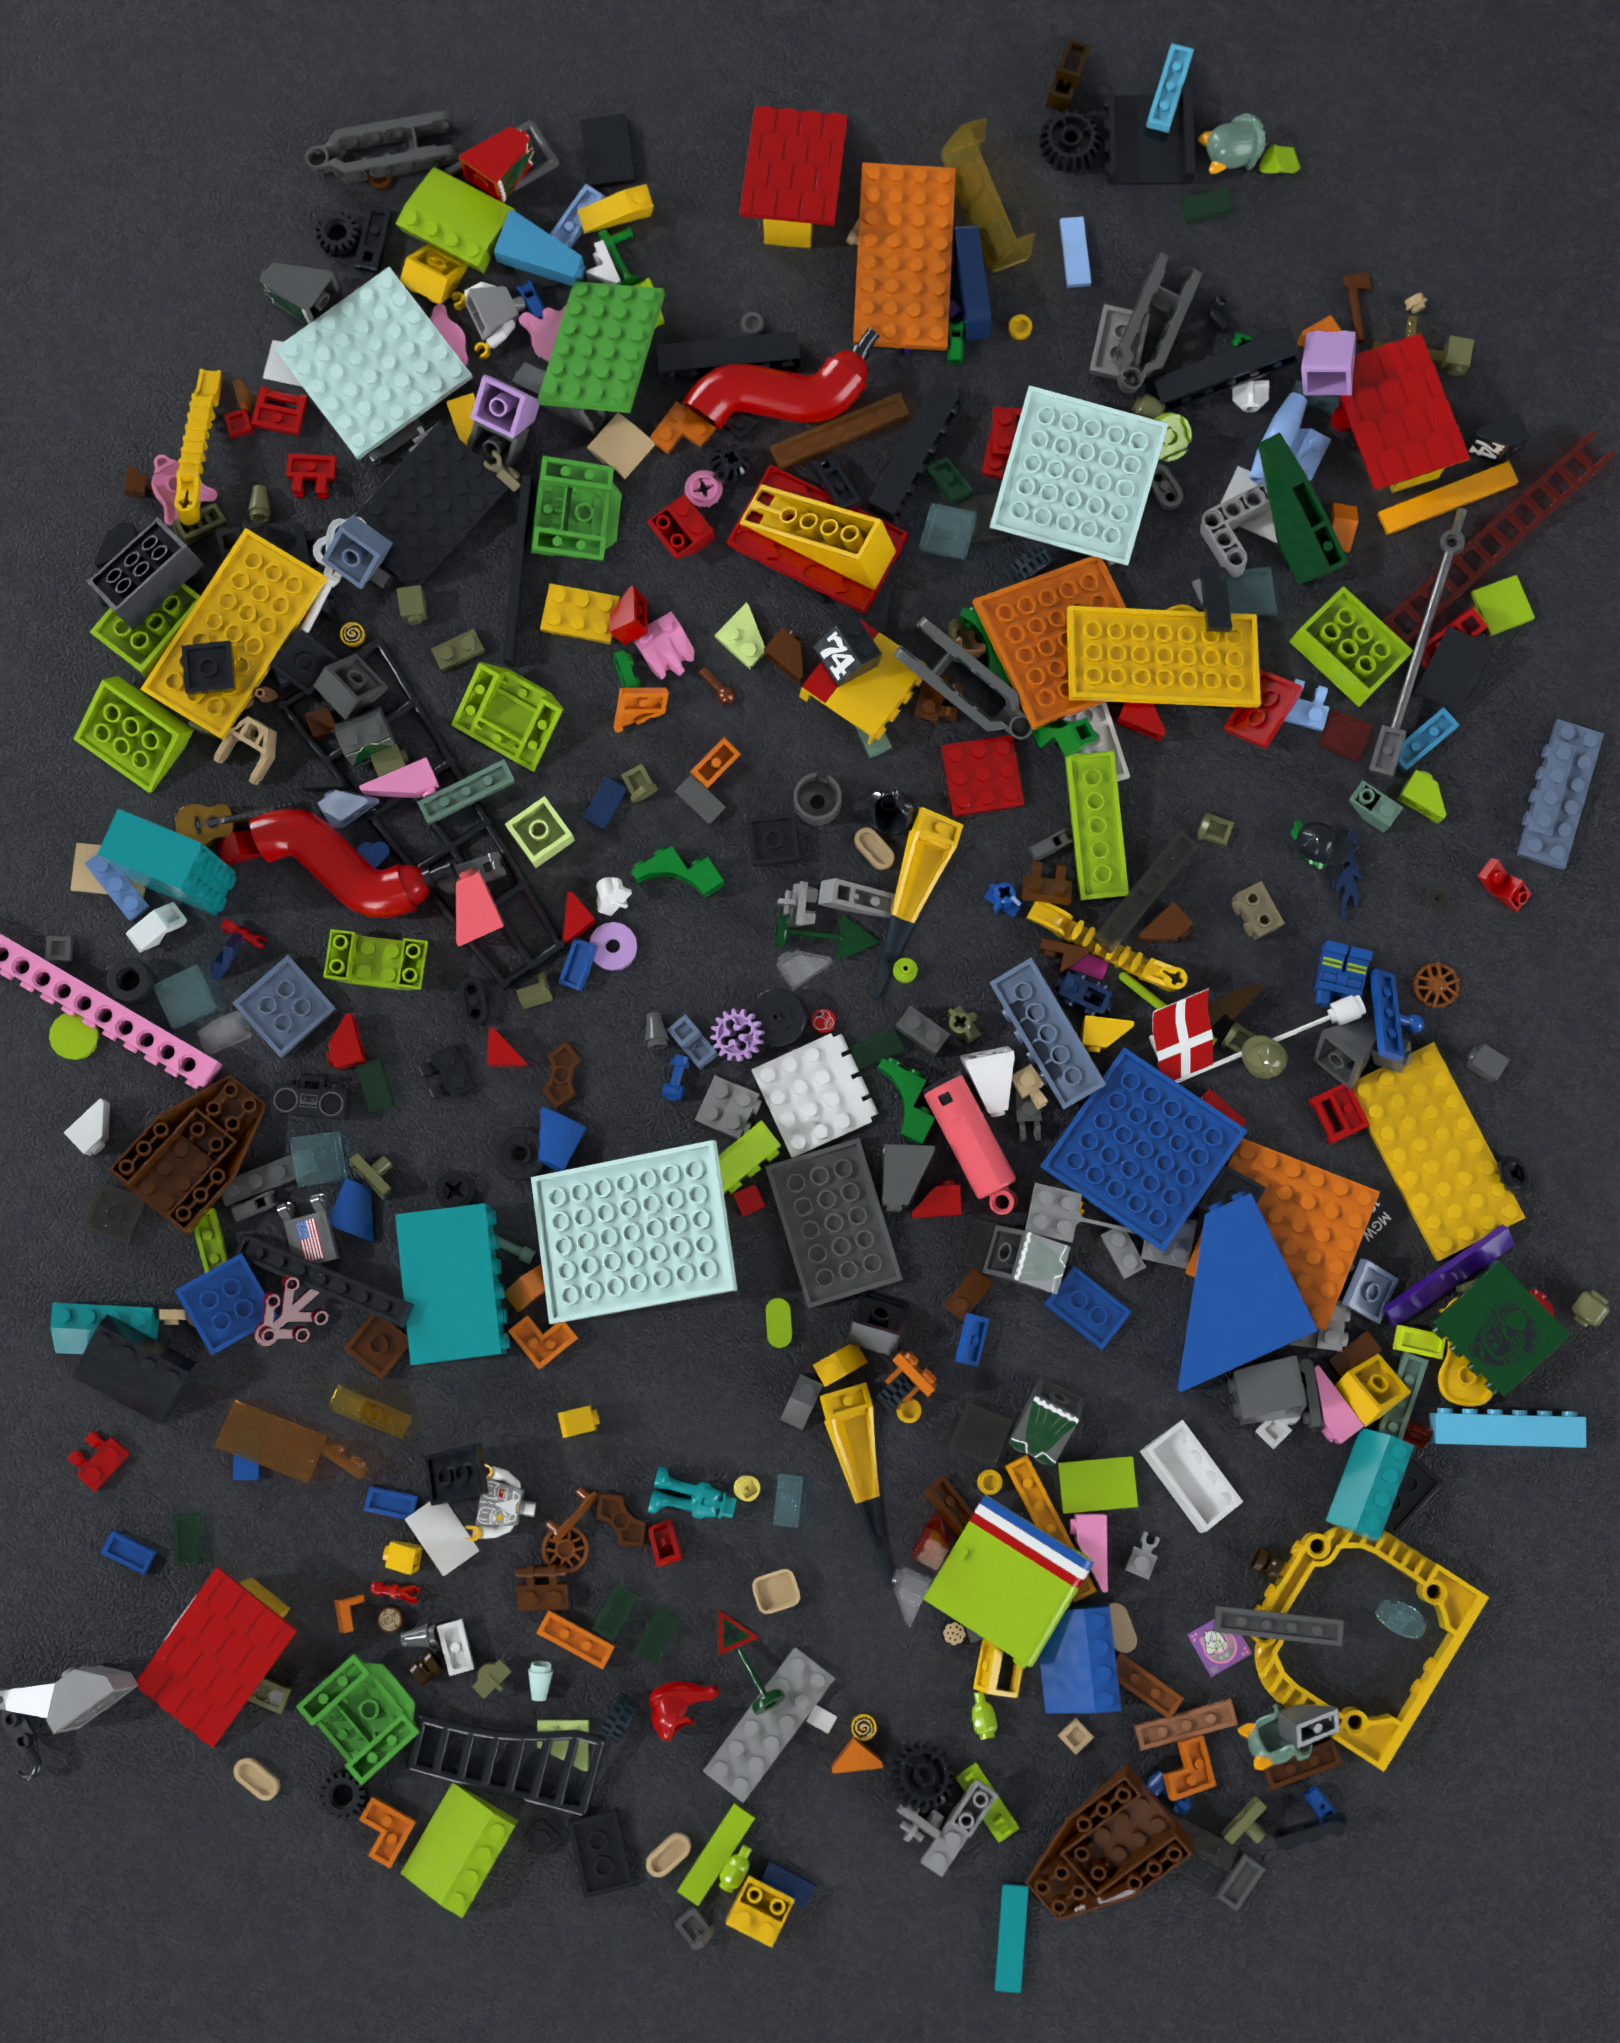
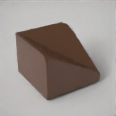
M328 706L305 714L311 732L317 741L335 734L336 723Z

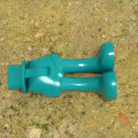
M658 1467L654 1488L680 1492L691 1496V1499L675 1497L653 1490L648 1508L649 1513H657L662 1507H674L689 1511L692 1517L699 1519L717 1516L719 1519H721V1516L733 1517L737 1498L726 1496V1492L722 1493L713 1488L709 1483L699 1482L698 1485L678 1481L668 1475V1470L665 1467Z

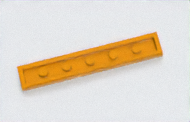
M1508 461L1379 511L1377 515L1386 535H1389L1515 486L1519 481Z
M1026 1454L1005 1465L1034 1525L1069 1548L1075 1549L1028 1455ZM1088 1574L1074 1596V1602L1097 1591Z

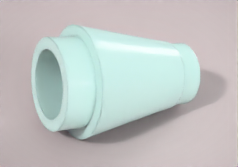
M535 1661L531 1663V1668L528 1669L531 1699L534 1701H545L553 1669H551V1663Z

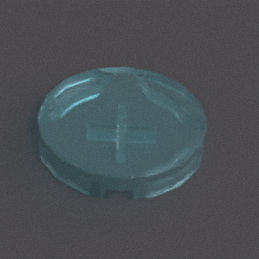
M1384 1600L1380 1603L1376 1616L1385 1627L1407 1638L1417 1639L1422 1637L1427 1623H1423L1424 1618L1417 1610L1398 1601L1396 1604L1390 1603L1391 1600Z

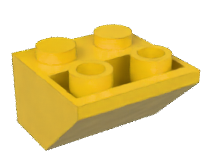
M749 1875L730 1909L726 1924L772 1948L795 1899Z

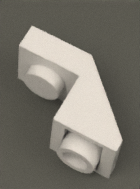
M172 902L150 912L128 930L126 935L141 953L159 945L166 933L185 926L187 919L176 904Z

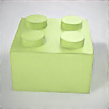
M545 796L505 823L508 831L535 868L575 841L572 833Z

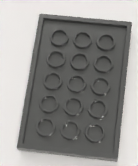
M860 1138L765 1166L808 1309L903 1280Z

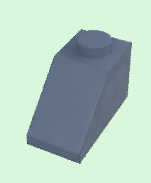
M332 789L324 794V799L318 802V805L333 828H344L377 805L379 800L375 797L351 791Z

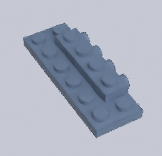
M1559 719L1555 721L1549 744H1546L1542 751L1543 765L1539 766L1535 775V780H1538L1536 789L1533 788L1529 796L1531 806L1530 810L1526 811L1522 820V825H1525L1516 856L1561 870L1566 868L1604 733Z
M1029 958L989 982L1004 1007L1002 1013L1009 1023L1013 1022L1017 1029L1014 1031L1015 1036L1021 1044L1025 1043L1029 1051L1026 1054L1033 1065L1037 1063L1041 1070L1039 1076L1045 1086L1049 1085L1063 1109L1068 1108L1107 1085L1033 958Z

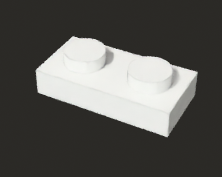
M458 1619L436 1626L449 1676L475 1669L463 1620Z

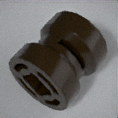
M1260 1546L1252 1559L1250 1569L1255 1572L1261 1571L1266 1574L1267 1578L1275 1580L1284 1564V1557L1278 1554L1272 1555L1268 1549Z
M430 1649L423 1654L421 1660L414 1661L409 1665L411 1673L423 1686L430 1681L431 1676L434 1674L438 1675L444 1670L441 1661Z

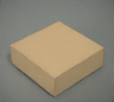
M1076 1717L1058 1734L1062 1741L1076 1755L1094 1738Z

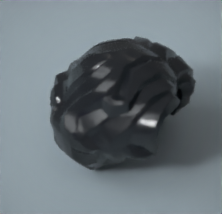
M900 790L876 791L868 799L870 821L873 828L879 832L893 835L903 833L909 829L916 819L917 806L914 800L904 792H900Z

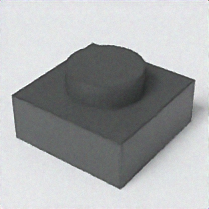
M47 936L45 960L72 962L74 938L69 936Z

